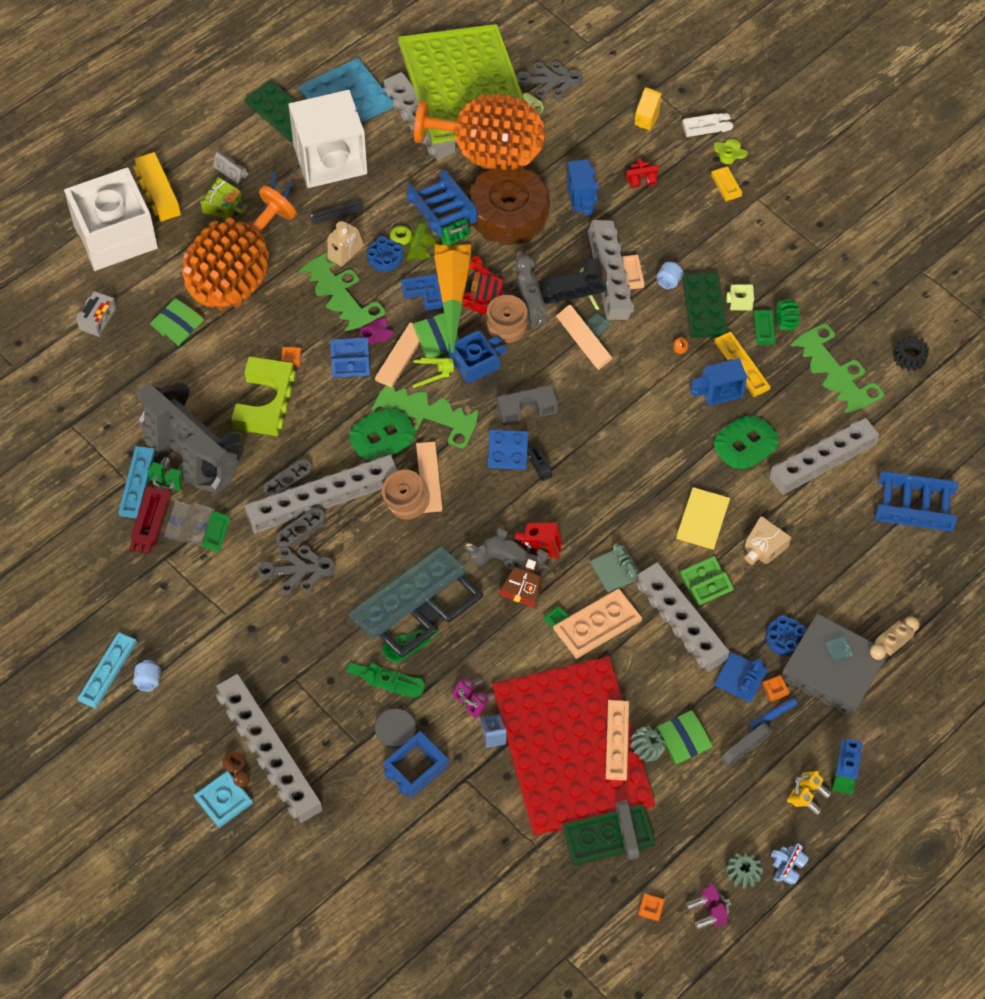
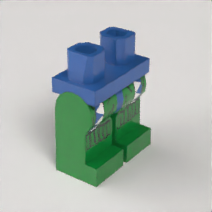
M842 739L837 754L832 791L849 795L853 794L855 780L858 777L863 743L851 739Z

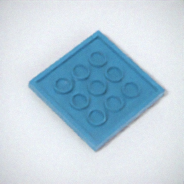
M359 58L299 86V91L306 100L350 90L361 123L393 108L391 98L387 96V93L383 91V88Z

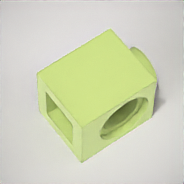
M731 285L730 292L726 293V303H730V310H752L754 303L753 285Z

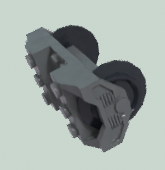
M182 382L166 385L163 388L148 383L137 390V397L141 399L144 411L139 418V426L143 429L145 442L148 447L160 452L170 445L173 451H177L182 455L183 477L196 488L210 491L214 495L225 489L234 476V471L243 455L244 436L239 432H233L219 439L184 407L190 391L188 386Z

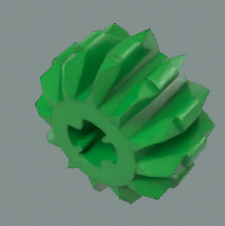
M784 299L778 302L776 321L780 330L790 331L798 328L800 315L796 301Z

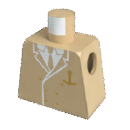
M343 221L336 224V229L328 236L329 260L342 267L364 246L357 228Z
M761 516L746 540L745 550L748 553L745 556V560L752 565L758 559L764 564H768L789 547L791 537Z

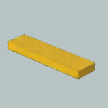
M731 331L715 338V344L727 360L740 358L747 375L746 387L753 397L770 390V385Z

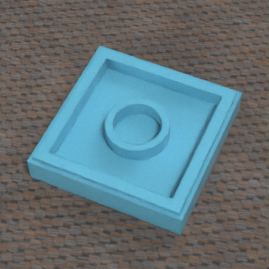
M228 771L194 795V798L218 828L253 804V801L242 787H238L233 783V776Z

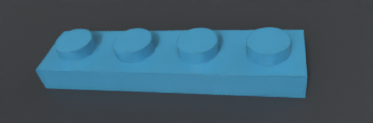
M135 446L118 512L121 517L137 518L149 479L147 468L151 467L155 456L154 448Z

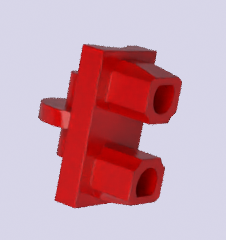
M637 158L636 164H631V170L626 171L625 181L629 182L631 189L640 187V179L646 178L648 186L655 185L659 171L658 165L649 167L648 162H642L641 158Z

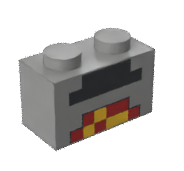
M94 291L91 297L87 298L83 310L77 314L76 320L79 330L99 337L116 311L114 298Z

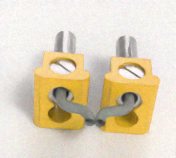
M818 771L804 772L801 777H796V787L791 792L787 801L795 807L807 806L818 815L821 809L812 801L814 795L809 790H818L826 798L831 795V792L822 785L824 779L819 775Z

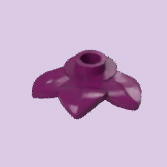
M386 318L377 319L359 327V338H368V345L375 342H385L394 334L393 331L387 330Z

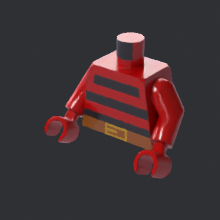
M475 256L472 258L469 268L471 270L477 269V272L474 274L471 293H466L462 297L464 299L462 305L463 307L469 306L470 311L486 314L487 307L493 299L502 295H513V291L503 290V280L482 265L480 257Z

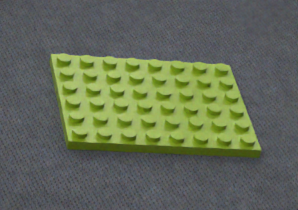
M497 24L398 37V43L418 103L420 100H425L429 104V118L456 121L461 110L465 109L466 104H469L474 99L477 100L478 96L482 94L487 96L490 94H508L524 100ZM427 128L432 146L436 143L451 140L456 142L455 134L452 131Z

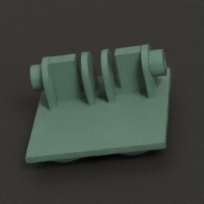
M619 543L612 547L613 551L589 561L607 593L637 581L638 574L640 573L625 546Z

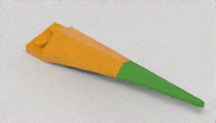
M471 244L435 245V267L452 353L455 349L463 302L462 297L465 293L470 269Z

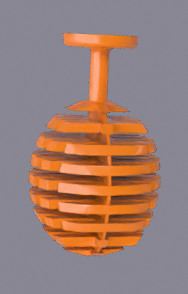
M508 94L479 95L477 100L474 99L469 104H466L465 109L461 110L456 121L429 118V104L425 100H420L414 124L415 143H422L424 141L427 128L452 131L463 155L466 158L468 157L475 165L490 170L492 168L496 169L500 165L502 170H507L508 166L511 165L512 170L517 169L519 166L528 165L542 150L546 137L545 127L538 112L525 100H520L518 97Z
M262 186L259 190L260 197L266 203L267 208L252 225L246 222L235 223V220L230 217L220 225H218V221H213L209 223V228H204L201 236H197L193 244H190L187 248V253H184L182 258L184 263L182 275L188 293L196 302L207 307L214 308L216 306L222 312L226 307H230L231 304L238 308L243 305L242 300L247 301L251 293H254L258 285L263 282L264 276L268 274L267 262L269 261V253L266 248L267 244L260 232L276 213L288 220L294 219L297 215L294 207L277 191L268 186Z

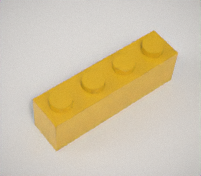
M155 152L135 158L136 166L133 168L136 176L141 178L139 182L142 189L147 191L145 195L148 203L152 202L153 204L151 209L154 216L158 215L160 222L181 215L179 204Z

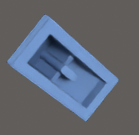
M500 714L480 718L486 748L506 745V728Z

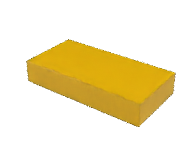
M728 166L711 171V176L725 201L742 196V191Z

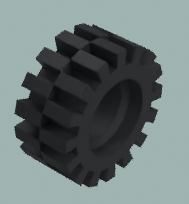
M909 335L908 339L906 336L902 337V340L899 339L893 353L894 362L897 361V366L902 365L901 369L903 370L905 367H907V371H911V368H913V371H917V368L921 369L926 364L928 358V344L926 342L923 343L924 339L922 338L918 340V336L912 338V335ZM914 350L918 356H908L904 351Z

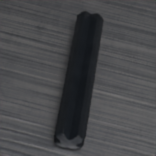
M355 201L311 214V220L313 224L362 211L363 205L361 201Z

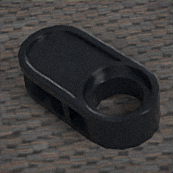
M537 446L533 450L528 449L529 460L540 480L543 482L551 479V469Z

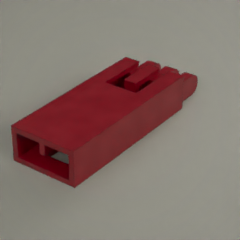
M146 487L131 534L130 551L135 552L138 545V553H142L144 547H146L145 554L150 555L152 546H157L172 498L170 490ZM143 527L150 528V530L145 529V535L141 534Z

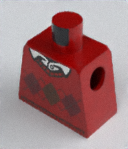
M528 523L525 532L515 533V542L525 544L529 554L538 555L537 551L541 549L548 553V557L559 559L562 538L557 523Z

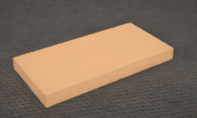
M618 588L557 623L553 629L577 659L639 623L642 617Z

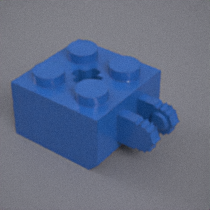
M589 159L568 162L567 188L572 210L576 212L582 211L584 215L593 213L594 202H597L596 191H598L597 180L593 178L595 177L594 166H590Z
M476 331L457 340L453 353L449 344V358L453 359V364L466 383L469 384L500 369L499 356L505 354L507 348L505 345L498 346L501 343L499 337L496 336L487 340L482 331Z
M740 358L704 367L702 377L692 381L690 394L695 397L703 395L706 403L710 405L742 398L744 396L747 375Z

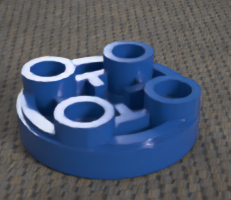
M384 236L379 237L367 249V261L375 270L383 272L392 271L402 263V246Z
M784 615L779 616L767 628L766 643L774 653L781 656H792L806 633V628L795 619Z

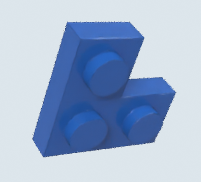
M437 274L401 280L404 299L422 296L425 311L443 308Z

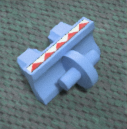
M799 843L795 847L790 846L788 850L785 847H782L780 851L773 850L771 857L775 860L773 866L778 868L773 877L775 881L780 882L783 880L791 885L797 882L800 874L792 869L794 864L802 868L809 859L801 851L803 846Z

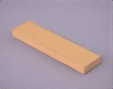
M568 305L556 315L598 370L613 359L571 305Z
M409 323L375 377L377 382L392 388L419 346L420 341L413 329V323Z
M435 442L416 443L419 476L430 496L429 505L423 513L442 511Z
M608 700L606 779L627 780L629 701Z

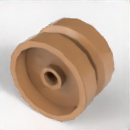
M502 295L493 299L487 307V331L492 338L499 337L501 343H511L522 338L527 330V307L525 303L513 295Z
M411 470L396 471L388 476L382 485L381 493L383 499L397 518L410 520L419 517L429 505L430 496L428 490L416 472Z

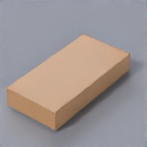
M638 255L621 256L624 259L623 267L624 272L627 273L628 287L630 289L644 288V279Z

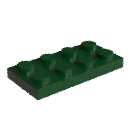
M270 80L245 98V103L288 141H293L289 103L296 101Z
M719 272L683 273L682 282L690 338L720 337L726 334L727 325Z
M639 805L629 808L638 850L655 846L644 806ZM617 811L562 824V830L573 866L626 853Z

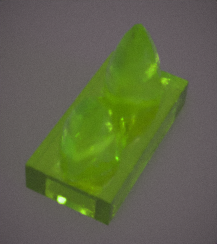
M419 223L413 231L405 260L412 262L414 258H430L427 250L421 245L434 246L437 245V242L425 231L426 225Z

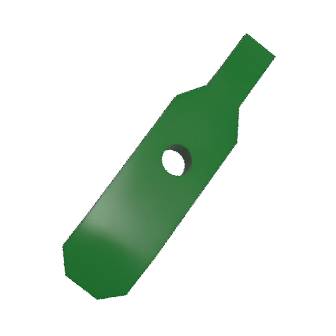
M350 662L346 670L347 673L363 677L369 685L407 697L417 698L423 694L425 689L422 679L381 668L374 663H371L369 667ZM387 676L389 680L384 681L382 678Z

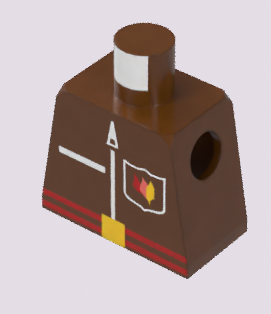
M527 559L523 570L514 567L499 595L537 609L543 577L535 574L538 562Z

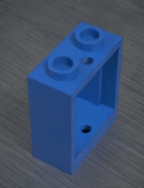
M419 731L383 762V773L388 780H394L398 784L397 788L403 795L407 794L412 799L448 768V758ZM417 746L434 765L411 784L394 765Z

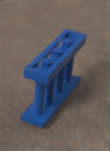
M446 170L439 172L440 180L438 183L415 191L411 184H408V193H406L408 201L414 204L428 222L431 231H435L438 237L442 236L441 226L463 217L473 224L477 219L476 207ZM437 190H445L444 193L438 194L426 200H422L421 198L422 196H425ZM448 198L453 200L432 210L428 207ZM454 208L461 210L440 219L436 217V215Z
M881 471L878 484L885 485L883 505L878 504L875 521L953 532L957 515L949 514L951 494L955 495L959 482L950 479L941 480L899 474L892 471ZM892 486L904 488L902 508L891 506ZM912 489L923 490L922 510L910 508ZM931 492L943 493L941 513L930 511Z

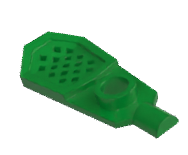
M420 629L393 639L401 647H405L426 630ZM431 637L405 657H399L386 643L382 647V652L386 659L399 663L430 643Z

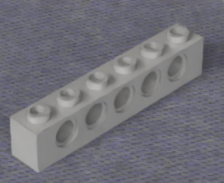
M400 72L384 80L383 91L391 98L393 107L400 111L402 119L408 121L410 129L414 133L415 117L419 103L414 87L405 75ZM427 130L426 137L421 144L427 146L430 156H434L438 161L455 152L454 140L436 143L432 146Z
M593 220L588 229L593 258L598 259L607 271V290L601 293L606 319L628 320L634 310V304L630 299L631 291L627 285V273L624 272V259L620 253L621 245L617 240V229L613 221Z
M866 418L861 421L857 420L850 427L838 430L829 438H823L818 444L808 446L798 455L793 454L785 462L775 464L771 469L769 478L780 493L784 495L876 445L879 433Z
M658 563L638 574V589L641 593L647 595L652 607L659 610L663 621L671 625L675 636L683 640L687 651L695 655L700 667L710 672L727 661L730 651ZM653 587H659L661 590H655ZM669 601V602H672L673 604H672V605H668V604H666L665 602ZM678 616H682V617H684L685 619H684V620H680V619H678L677 617H678ZM690 631H694V632H696L697 634H696V635H692V634H690L689 632H690ZM707 646L709 650H704L701 647Z

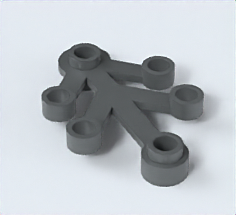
M557 61L551 64V70L545 67L542 62L534 64V72L537 74L543 73L545 76L530 77L524 71L516 75L519 87L522 88L528 84L547 83L542 88L536 90V98L538 100H544L546 93L558 83L564 84L560 88L553 90V98L556 100L562 99L563 93L571 86H579L583 82L581 72L578 70L569 71ZM559 72H560V73H561L562 75H564V76H558V75L555 74V73H559Z
M306 545L299 548V556L302 559L308 558L314 564L304 563L291 553L289 548L283 547L279 550L280 559L288 560L293 566L273 567L269 562H263L258 566L259 577L264 580L272 578L273 575L294 574L287 582L281 585V592L286 596L293 593V587L307 573L314 572L308 580L301 583V591L305 594L313 591V585L322 576H329L335 571V563L332 559L318 557ZM304 550L308 551V553L302 554L301 552ZM288 552V555L283 556L282 553ZM305 585H309V586H310V588H308V589H305V588H303V587H304ZM285 587H290L289 590H284Z

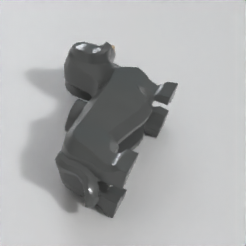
M518 251L517 262L512 268L515 272L519 271L516 277L518 282L516 287L528 308L530 327H540L541 324H548L547 308L536 277L532 272V268H535L536 263L528 255Z
M498 528L497 536L488 538L480 547L473 544H467L464 547L471 554V561L477 566H483L491 558H498L504 561L505 566L509 569L517 567L523 570L527 559L538 562L535 574L542 568L549 569L547 565L548 553L538 549V555L529 554L517 542L506 539L508 532L501 528Z

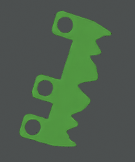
M328 252L309 261L298 271L300 273L310 272L312 274L309 281H318L316 296L333 295L326 308L332 311L343 312L339 319L349 320V326L345 328V331L362 327L385 314V310L378 302H374L362 309L345 289L357 283L359 278L352 270H346L335 276L329 268L337 264L326 261ZM345 274H351L354 279L350 283H345L342 281V277ZM373 306L380 309V313L376 316H372L368 312Z
M821 324L802 334L791 344L792 347L799 346L805 348L803 357L812 356L810 362L812 373H828L822 386L831 391L841 392L837 399L848 401V407L844 413L860 410L884 397L883 391L875 383H871L860 390L853 383L852 380L865 373V369L858 361L852 360L840 367L822 345L824 342L835 337V333L827 324ZM825 328L830 332V335L827 338H822L818 335V330ZM850 365H857L860 371L858 374L853 375L848 372V367ZM869 388H876L879 395L871 398L867 395V390Z
M387 385L379 393L370 411V414H374L375 409L378 407L397 408L405 411L407 418L414 417L417 420V424L414 426L415 431L418 430L423 418L452 427L453 430L448 438V443L459 448L466 447L475 429L478 417V410L466 416L461 407L453 412L451 405L444 398L429 406L427 392H416L407 396L405 388L396 392L393 387L391 388ZM455 434H463L465 441L457 444L453 441V436Z

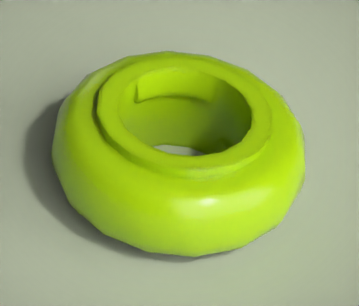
M397 226L391 230L390 239L404 246L411 241L412 232L405 226ZM398 234L406 235L403 238L397 237Z

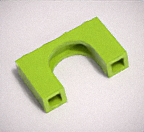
M256 357L248 358L245 368L246 382L270 386L277 392V395L271 403L265 406L256 407L236 404L231 419L233 430L278 436L279 430L283 429L284 426L283 415L288 411L287 399L292 396L291 384L296 380L297 372L294 371L293 363Z

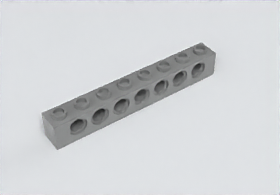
M391 455L381 456L374 461L361 463L357 467L344 469L334 475H326L322 479L306 482L302 486L289 488L285 492L269 495L267 498L259 501H252L244 505L246 516L255 534L298 519L313 508L324 510L381 490L386 478L398 470Z
M236 674L216 686L218 691L216 697L221 705L225 704L229 719L231 721L235 720L238 724L236 726L238 733L241 737L245 736L248 740L246 744L250 752L257 754L258 758L256 760L261 769L266 768L269 773L267 778L272 786L276 784L279 791L277 793L282 802L287 801L290 806L288 811L292 818H297L302 823L321 812V802L239 675ZM234 699H241L238 703H232ZM246 714L251 715L248 719L242 718ZM256 730L261 731V733L258 735L252 734ZM266 746L272 747L269 751L262 750ZM274 763H282L280 767H273ZM285 779H292V780H293V781H292L291 783H289V784H284V783H283V781H284ZM297 795L303 796V798L298 801L293 799Z

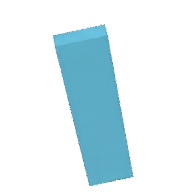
M120 632L117 633L78 696L79 702L97 709L135 647L136 639Z

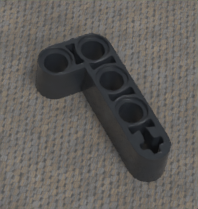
M586 259L583 272L541 281L540 291L545 304H552L603 293L607 290V271L598 259Z

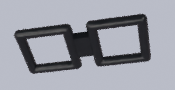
M456 568L450 570L451 576L445 574L440 580L435 581L434 586L430 585V588L427 587L425 594L420 593V597L426 602L418 609L414 608L408 602L374 627V632L399 657H405L437 632V628L433 623L442 617L446 622H451L483 598V593ZM453 577L470 591L473 596L448 613L430 595ZM409 612L427 630L402 648L383 629H386L390 624Z

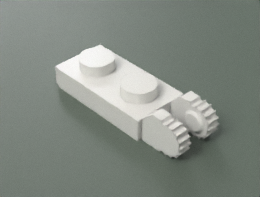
M727 113L682 120L686 137L720 131L726 132L733 128L732 122H728L731 118Z

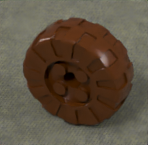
M500 165L496 169L492 168L487 172L481 173L476 178L474 185H471L468 198L476 207L477 212L476 222L472 226L485 239L502 245L521 244L531 240L533 236L538 235L545 227L550 210L549 193L546 184L533 171L524 169L522 166L512 170V165L508 166L507 170H502Z

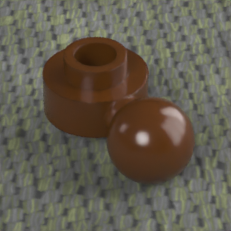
M230 751L223 758V766L227 771L234 773L233 783L236 786L246 787L250 778L246 772L242 771L245 760L239 752Z

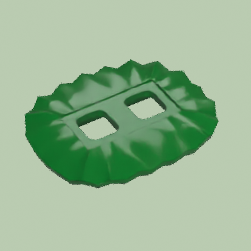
M389 408L369 414L366 418L361 419L359 423L354 424L353 429L350 431V442L354 450L360 457L368 461H374L381 456H392L408 447L415 437L414 427L406 414L398 409ZM392 424L397 432L389 436L384 428ZM377 433L381 440L371 444L367 436Z
M745 416L723 428L717 434L714 446L719 457L727 465L736 469H746L758 464L776 450L779 440L777 432L773 430L772 426L765 419H759L757 416ZM755 431L761 439L752 442L747 435ZM741 441L746 449L738 452L732 444Z

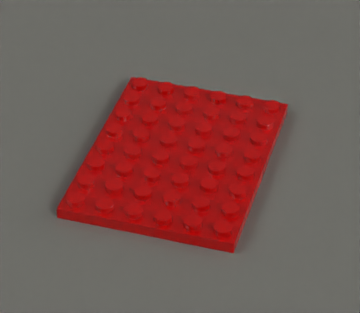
M610 657L492 683L497 708L506 728V740L533 836L561 830L562 824L615 812L617 801L627 800L629 808L643 805L644 809L655 807L642 760H639L637 754H633L634 749L630 747L632 743L630 738L633 735L629 719L627 780L606 779L608 700L623 701Z

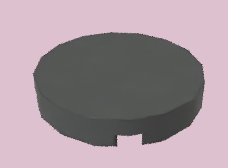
M389 709L377 718L375 724L376 737L382 745L388 746L391 749H399L415 736V721L405 710Z

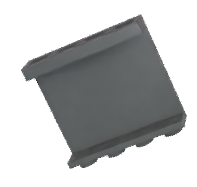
M816 614L785 666L782 678L787 684L795 685L802 689L804 693L819 698L824 704L832 705L838 708L841 713L854 717L858 706L881 666L884 665L888 654L886 653V656L881 660L872 658L870 649L874 643Z

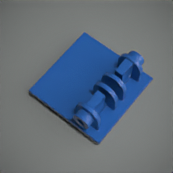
M490 430L488 468L526 470L528 432Z
M731 652L714 686L751 703L768 669L764 668L763 661L760 659L751 662Z

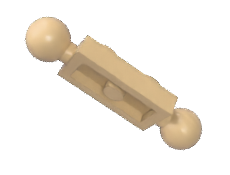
M910 616L903 623L898 621L876 639L875 644L870 649L871 657L881 660L886 656V653L890 656L913 638L915 631L919 628L918 619Z

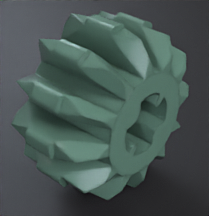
M650 726L637 729L630 738L632 742L630 747L634 749L633 754H637L639 760L644 759L646 763L657 760L665 750L663 746L665 741L661 739L662 734L659 735L656 728L651 729Z
M745 851L742 857L736 853L735 859H729V866H727L726 872L730 873L728 875L729 880L735 879L734 886L741 883L743 889L746 888L747 884L752 888L755 882H760L763 868L759 867L761 865L760 860L754 861V854L747 857V852Z

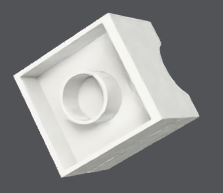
M350 90L289 103L293 146L307 188L367 174L364 130L356 112Z
M128 167L64 189L73 225L83 241L94 271L158 249L149 210Z

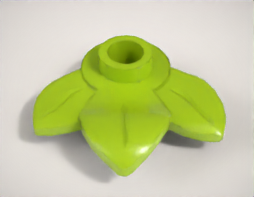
M729 139L725 143L718 141L714 143V151L719 154L720 161L725 164H732L734 160L743 159L748 154L747 150L740 149L741 144L736 139Z

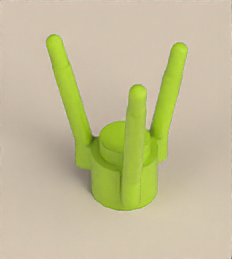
M422 357L420 360H413V363L437 364L438 372H442V374L413 384V388L449 377V373L454 372L453 359Z

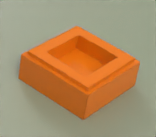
M283 347L281 361L293 363V366L300 367L302 349L300 347Z
M781 675L762 682V687L770 702L789 695V690Z
M644 893L638 915L659 921L665 899Z

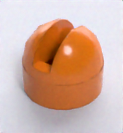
M683 337L677 338L673 345L674 351L679 354L685 353L688 350V341Z

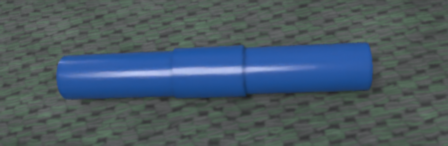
M792 698L750 722V728L754 730L761 724L780 716L796 706V700Z

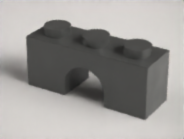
M552 385L539 386L535 389L521 390L518 393L503 394L497 397V410L502 425L521 422V410L525 407L534 408L539 418L557 414L558 402Z

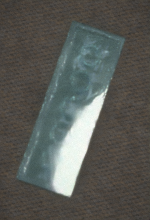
M440 547L348 614L349 618L374 640L463 575L466 569L445 549Z

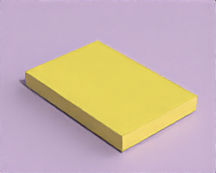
M693 487L676 539L714 550L730 498Z

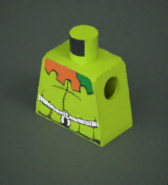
M221 178L216 179L200 201L203 213L224 219L231 218L235 212L244 214L247 209V205L242 203L241 192Z

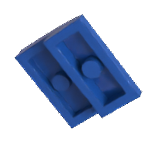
M368 338L330 340L332 377L370 375Z

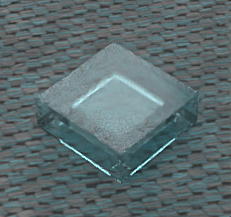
M596 313L586 325L597 338H600L610 328L611 323Z
M845 637L825 643V648L833 663L852 657L853 653Z

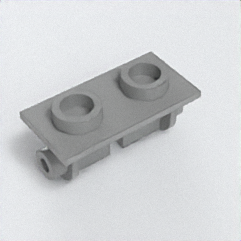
M216 152L213 167L239 185L240 179L248 176L247 169L239 164L235 165V161L228 157L227 154Z

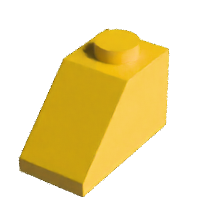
M645 87L635 114L634 125L647 130L652 129L659 117L662 93Z

